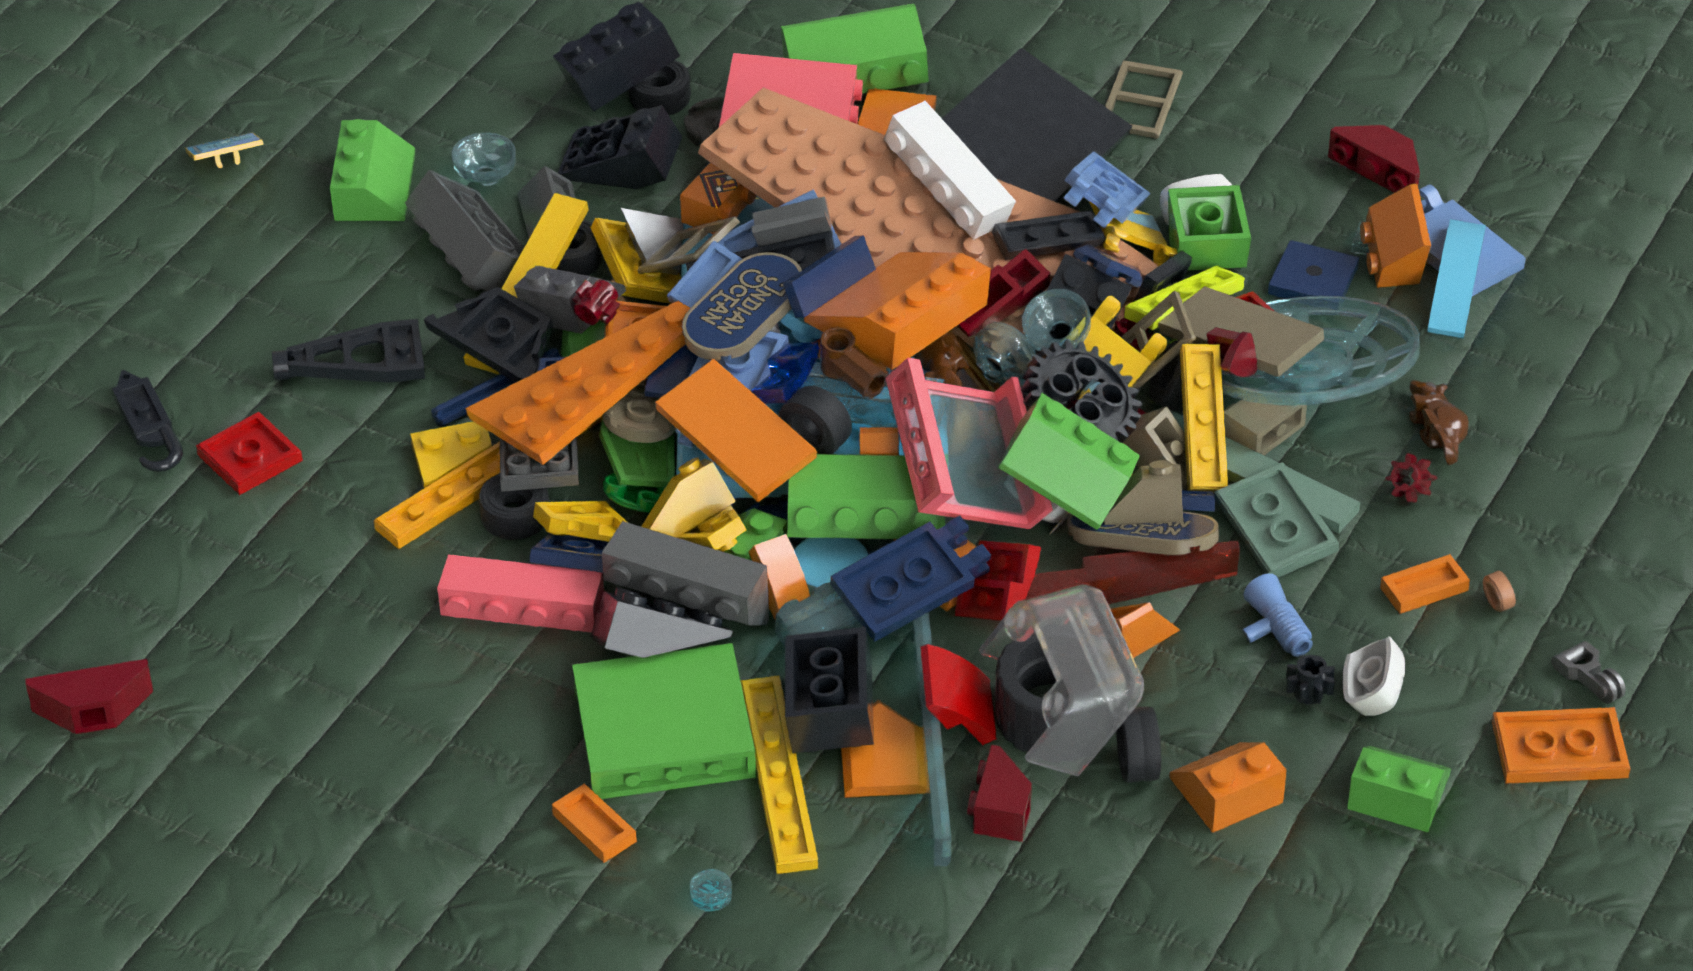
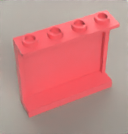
M733 53L719 127L763 87L857 124L859 106H854L855 100L861 101L863 80L857 79V65Z

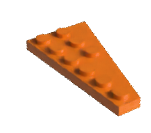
M676 301L465 408L469 419L544 465L686 344L683 336L682 322L690 307Z

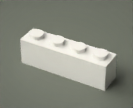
M926 101L892 116L884 136L885 142L973 240L991 232L995 224L1007 222L1016 200Z

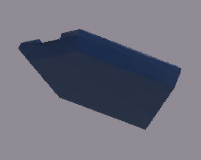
M1088 244L1078 247L1073 253L1076 259L1084 263L1089 261L1093 263L1092 266L1097 270L1118 279L1122 277L1126 279V283L1138 288L1143 282L1140 269Z

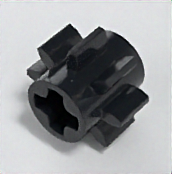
M1301 655L1297 661V666L1294 664L1287 665L1286 692L1294 693L1299 703L1321 704L1324 694H1334L1335 667L1327 666L1326 661L1321 656Z

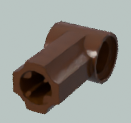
M837 327L828 329L822 334L820 342V369L822 373L829 378L844 380L863 397L868 396L872 399L880 394L887 383L886 377L889 375V372L855 345V337L852 332L845 328Z

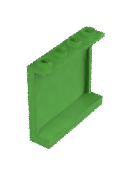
M732 643L670 651L645 658L630 656L572 665L575 696H577L590 771L591 790L601 799L756 778L755 747Z

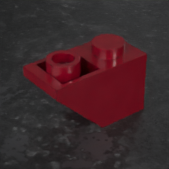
M991 745L987 761L980 760L976 784L980 785L979 791L972 790L969 797L967 814L974 816L973 833L1023 842L1031 813L1032 783L1000 746Z

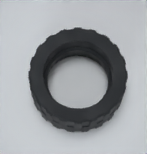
M1045 626V628L1029 630L1027 633L1012 639V642L1007 644L1002 650V654L998 657L996 664L995 715L997 726L1003 732L1005 739L1013 743L1017 749L1026 751L1032 756L1059 760V758H1076L1079 755L1094 751L1097 746H1101L1107 740V737L1112 734L1117 718L1119 666L1115 661V655L1111 649L1105 646L1102 640L1093 637L1086 631L1076 630L1073 627ZM1061 684L1074 687L1084 692L1085 695L1071 700L1053 701L1037 697L1028 691L1042 685Z

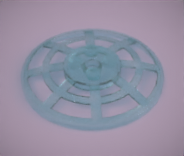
M1309 296L1267 302L1266 304L1275 312L1294 317L1306 323H1309L1308 315H1341L1364 320L1354 331L1323 328L1324 340L1279 377L1258 369L1254 375L1244 377L1264 378L1269 383L1268 385L1257 388L1248 383L1243 377L1231 375L1221 370V374L1231 376V379L1236 384L1234 385L1222 380V392L1230 397L1249 402L1290 406L1315 405L1359 397L1395 382L1415 365L1420 355V335L1416 325L1406 315L1386 305L1364 299L1340 296ZM1379 323L1397 332L1406 343L1385 351L1377 341L1367 335ZM1330 339L1343 340V341L1338 342V341L1330 340ZM1359 345L1368 350L1372 356L1353 360L1351 350ZM1409 353L1399 364L1384 372L1387 361ZM1375 365L1365 378L1351 376L1353 370ZM1336 385H1343V386H1345V387L1336 388V389L1322 390V389L1330 388V387H1333V386H1336ZM1289 390V391H1300V392H1297V393H1287V392H1279V391Z

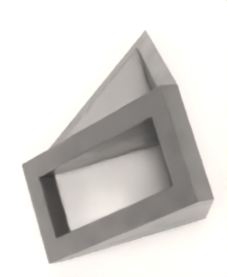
M621 208L627 220L625 227L642 264L679 230H683L684 223H681L679 218ZM682 240L660 261L668 259L682 246ZM680 265L654 272L678 275Z

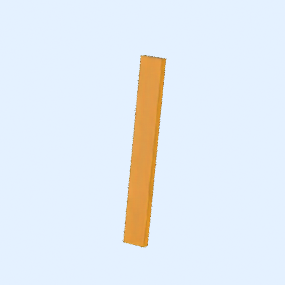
M600 416L595 422H593V423H592L588 428H586L582 433H584L585 431L589 430V429L592 428L593 426H595V425H597L598 423H600L601 420H602V416ZM500 441L374 519L375 530L400 549L478 500L484 483L500 473Z

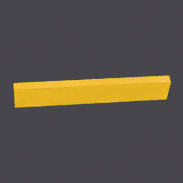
M554 193L502 287L504 291L518 298L514 286L530 269L535 266L557 269L589 210L587 201ZM465 353L463 357L465 365L499 374L496 370Z
M780 675L740 680L755 747L756 773L776 874L818 869V857L796 753H792L785 720V699Z

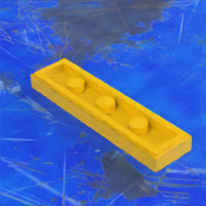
M1182 344L1180 347L1187 490L1212 491L1214 493L1228 486L1220 345Z

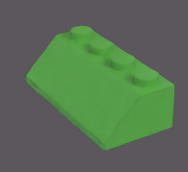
M914 3L781 26L784 58L857 65V79L863 80L862 94L867 93L869 89L887 90L929 82L927 50Z
M817 454L816 459L789 479L787 537L899 539L928 522H931L936 530L945 526V516L918 512L905 455Z

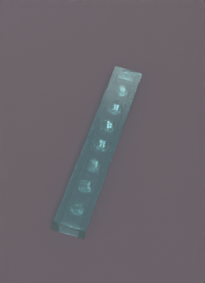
M928 612L911 621L920 724L922 728L934 866H949L951 862V829L940 721L926 708L920 649L921 646L926 644L932 645Z

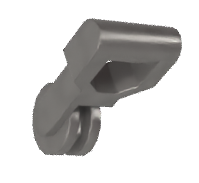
M1583 641L1551 658V663L1555 670L1568 680H1578L1595 693L1602 702L1610 704L1625 695V684L1620 674L1612 668H1607L1601 672V664L1599 663L1600 651L1587 641ZM1583 659L1587 662L1586 664H1575Z

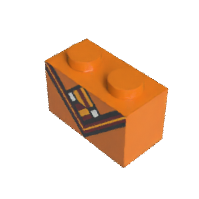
M710 162L680 194L681 223L695 227L735 216L738 217L748 204L754 202L757 195Z

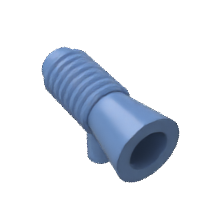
M1263 574L1253 579L1245 588L1243 596L1264 618L1243 629L1248 642L1251 643L1272 632L1285 652L1291 653L1295 657L1306 654L1313 645L1311 640L1312 634L1292 604L1287 602L1278 577L1274 574Z

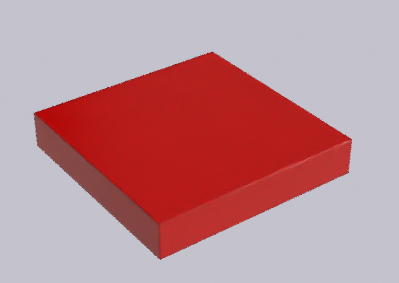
M260 412L196 445L197 455L239 495L303 461L302 451Z

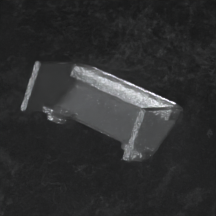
M1086 584L1018 601L1007 611L1005 617L979 648L981 655L998 660L1004 647L1010 644L1012 640L1024 642L1035 632L1056 679V683L1044 695L1041 704L1043 717L1048 728L1028 751L1025 758L1029 763L1079 777L1136 708L1144 692L1143 677L1103 592Z

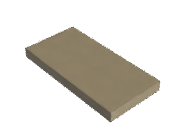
M1205 286L1183 303L1192 330L1196 336V339L1191 344H1208L1206 333L1215 327L1239 333L1242 331L1252 334L1255 344L1257 369L1277 377L1282 375L1324 340L1323 328ZM1174 310L1159 322V331L1163 335L1181 340L1184 338Z

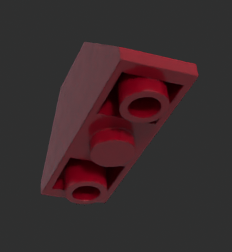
M1385 125L1338 126L1330 130L1328 157L1394 193L1410 184L1419 185L1420 169L1412 139Z
M147 659L25 679L32 712L74 734L117 728L153 692Z

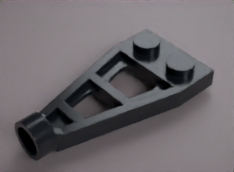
M418 319L380 322L286 348L287 350L272 351L275 381L290 379L294 376L387 383L425 379ZM379 343L384 347L385 359L380 363H361L351 357L352 351L360 346ZM336 350H341L344 355L342 363L314 361L315 356Z

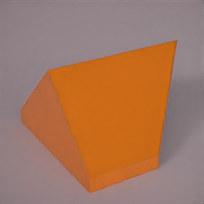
M1150 602L1109 609L1081 626L1083 631L1090 633L1095 638H1099L1108 649L1112 650L1115 655V661L1119 666L1181 631L1152 608Z

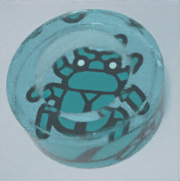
M707 869L695 874L690 881V899L692 903L704 911H717L726 907L732 899V882L729 876L716 869Z

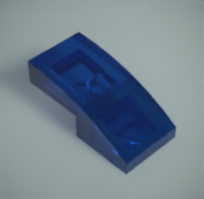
M818 342L787 343L767 359L771 374L756 385L751 392L764 404L786 403L801 388L809 376L820 350Z

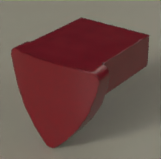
M1217 327L1206 333L1209 345H1220L1221 370L1239 377H1248L1256 373L1257 357L1251 333L1244 331L1239 333Z

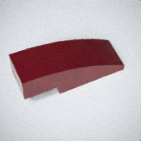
M1025 248L1005 266L1001 267L998 264L991 270L987 305L958 324L957 327L969 338L999 323L1045 291L1050 285L1051 273Z

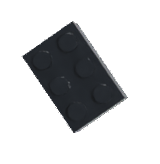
M639 1L635 4L624 6L616 16L606 22L594 25L589 33L578 40L566 43L558 53L553 55L570 88L593 111L680 57L664 24Z
M866 627L785 636V720L792 753L874 745L872 660Z

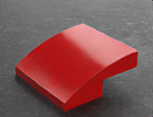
M979 540V545L983 544L991 554V559L986 562L990 567V572L975 578L974 587L958 595L955 616L1011 622L1031 587L1041 547L1030 544Z
M930 644L921 646L926 708L947 730L962 723L982 745L996 740L990 679L975 665L953 652Z

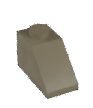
M1248 394L1236 404L1233 403L1225 409V437L1262 455H1266L1305 426L1308 398L1302 394Z
M1167 406L1141 415V418L1135 424L1137 426L1136 429L1123 443L1140 455L1136 466L1138 468L1140 466H1149L1151 462L1159 460L1180 464L1182 490H1187L1184 431Z
M1159 460L1151 462L1149 466H1140L1130 477L1104 520L1105 525L1183 522L1180 464Z

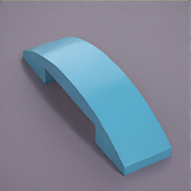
M1450 219L1427 332L1464 338L1486 225Z

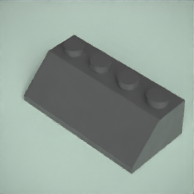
M428 170L405 202L406 206L414 214L412 217L413 221L421 228L427 230L430 234L428 237L429 241L444 251L446 254L444 257L445 261L461 272L463 275L461 280L465 285L475 291H479L480 288L486 291L496 287L502 289L524 246L477 190Z
M622 521L602 552L604 580L617 586L631 588L653 597L663 598L685 605L691 609H698L720 616L726 620H733L746 625H767L769 621L767 565Z

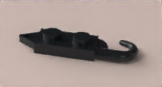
M122 370L117 387L112 388L114 400L137 445L144 447L165 445L169 453L168 457L161 461H149L144 456H141L139 462L144 468L155 472L174 468L183 457V447L148 377L140 378Z

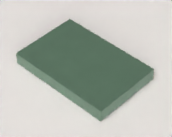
M1283 462L1214 492L1215 501L1264 574H1274L1279 578L1339 551V542Z

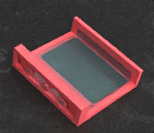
M912 358L904 360L886 377L919 513L952 518L960 515L965 520L1031 529L1053 511L1049 499L998 468L1020 420L1027 413L1017 377H1011L995 392L925 380L920 360Z

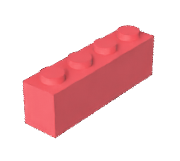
M448 554L437 587L440 615L592 632L604 591L603 572Z

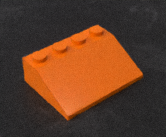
M899 252L878 266L876 270L804 317V322L822 332L837 327L851 331L855 337V345L874 361L893 370L904 360L911 358L987 305L991 268L963 253Z

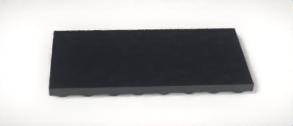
M1020 48L942 118L996 179L1056 203L1072 188L1064 180L1074 167L1092 152L1105 158L1129 135L1133 127L1023 48Z

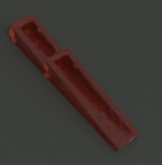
M1238 541L1216 543L1205 551H1200V546L1190 547V553H1186V555H1164L1135 551L1083 557L1082 569L1037 573L1033 578L1023 604L1012 619L1011 625L1013 627L1235 576L1238 573L1239 543Z

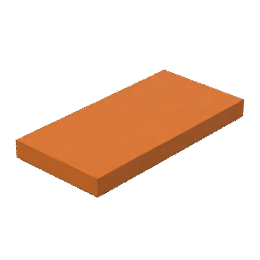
M712 359L655 402L656 410L758 502L817 458V451L811 444L715 359Z

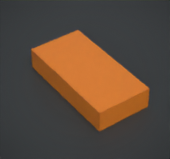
M1451 554L1382 577L1380 589L1398 613L1402 614L1469 591L1470 579Z
M585 783L552 804L553 816L603 863L637 842L636 831Z

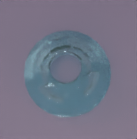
M496 133L469 135L461 139L452 150V162L458 175L472 183L484 186L496 184L507 176L515 166L516 149L514 144L505 136ZM482 168L493 169V171L477 172L479 169Z
M1051 289L1040 293L1029 302L1022 316V327L1030 344L1039 351L1043 347L1048 349L1053 342L1058 343L1061 347L1066 340H1069L1073 347L1076 348L1079 342H1084L1089 334L1091 315L1088 305L1079 294L1066 289ZM1065 323L1071 327L1070 333L1065 338L1054 339L1049 335L1051 328L1056 324Z
M992 322L985 325L979 331L973 343L976 364L983 371L986 379L994 383L1004 384L1011 377H1017L1020 384L1025 382L1022 376L1028 369L1027 365L1036 355V352L1031 342L1018 329L1006 323ZM988 358H992L995 361H997L1001 366L1002 371L999 370L995 365H993Z

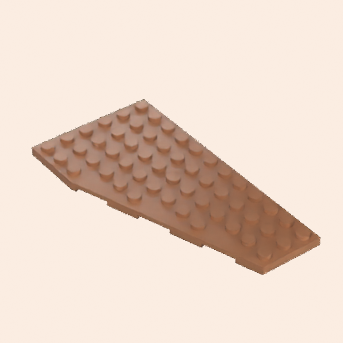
M764 87L700 146L699 155L774 208L813 189L818 198L825 196L831 224L841 244L854 236L864 235L875 268L899 252L963 253L988 266L991 270L998 264L1003 267L1012 260L1004 259L992 235V231L973 240L957 224L954 217L934 198L933 194L920 179L913 175L902 159L890 149L884 140L885 135ZM998 180L1016 200L1007 222L1079 212ZM1121 239L1118 244L1120 249L1118 253L1105 249L1103 245L1094 247L1140 269L1143 280L1148 273L1158 267L1153 261ZM1075 250L1034 257L1051 273V283L1064 255L1067 254L1075 258V255H1073ZM1087 261V263H1085V264H1087V265L1093 267V266H1092L1093 263H1091V262H1089V261ZM1120 277V278L1118 279V280H1120V281L1126 283V282H1125L1126 279H1124V278H1122V277ZM1132 286L1116 321L1124 318L1125 306L1134 301L1140 289L1139 286L1138 288ZM1047 289L1012 315L969 338L957 326L951 330L968 345L1012 376L1017 377L1019 381L1025 383L1026 381L1022 376L1028 369L1027 365L1031 359L1017 353L1016 350Z

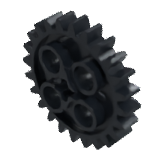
M1066 340L1061 347L1056 342H1053L1048 349L1043 347L1027 365L1028 369L1022 376L1026 382L1021 387V391L1029 394L1023 403L1032 406L1041 393L1061 403L1065 408L1072 400L1076 401L1079 399L1069 409L1071 412L1085 421L1094 424L1098 429L1120 443H1124L1137 426L1135 424L1141 418L1137 411L1141 407L1142 402L1134 399L1139 393V389L1128 387L1133 377L1129 375L1122 376L1119 373L1123 365L1117 364L1113 366L1110 364L1111 354H1107L1103 358L1098 356L1099 350L1097 346H1094L1090 352L1086 351L1083 341H1080L1076 348L1073 347L1069 340ZM1094 383H1101L1098 384L1091 393L1088 392L1085 395H1083L1088 390V388L1092 386Z

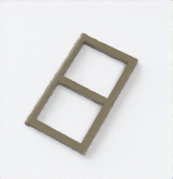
M1123 60L1105 107L1113 111L1116 100L1162 108L1155 128L1130 124L1133 127L1129 134L1157 139L1161 134L1183 72L1181 70ZM1131 71L1173 79L1166 99L1120 91L1127 72Z
M735 216L679 230L647 259L637 271L639 274L695 262L713 241L718 243L740 222ZM715 232L694 253L685 255L708 233ZM689 238L668 259L660 261L681 240Z
M1176 291L1169 294L1121 337L1128 344L1136 338L1142 351L1148 342L1145 330L1172 306L1184 335L1183 339L1148 367L1132 386L1133 388L1139 389L1180 353L1182 344H1191L1196 339L1180 294Z

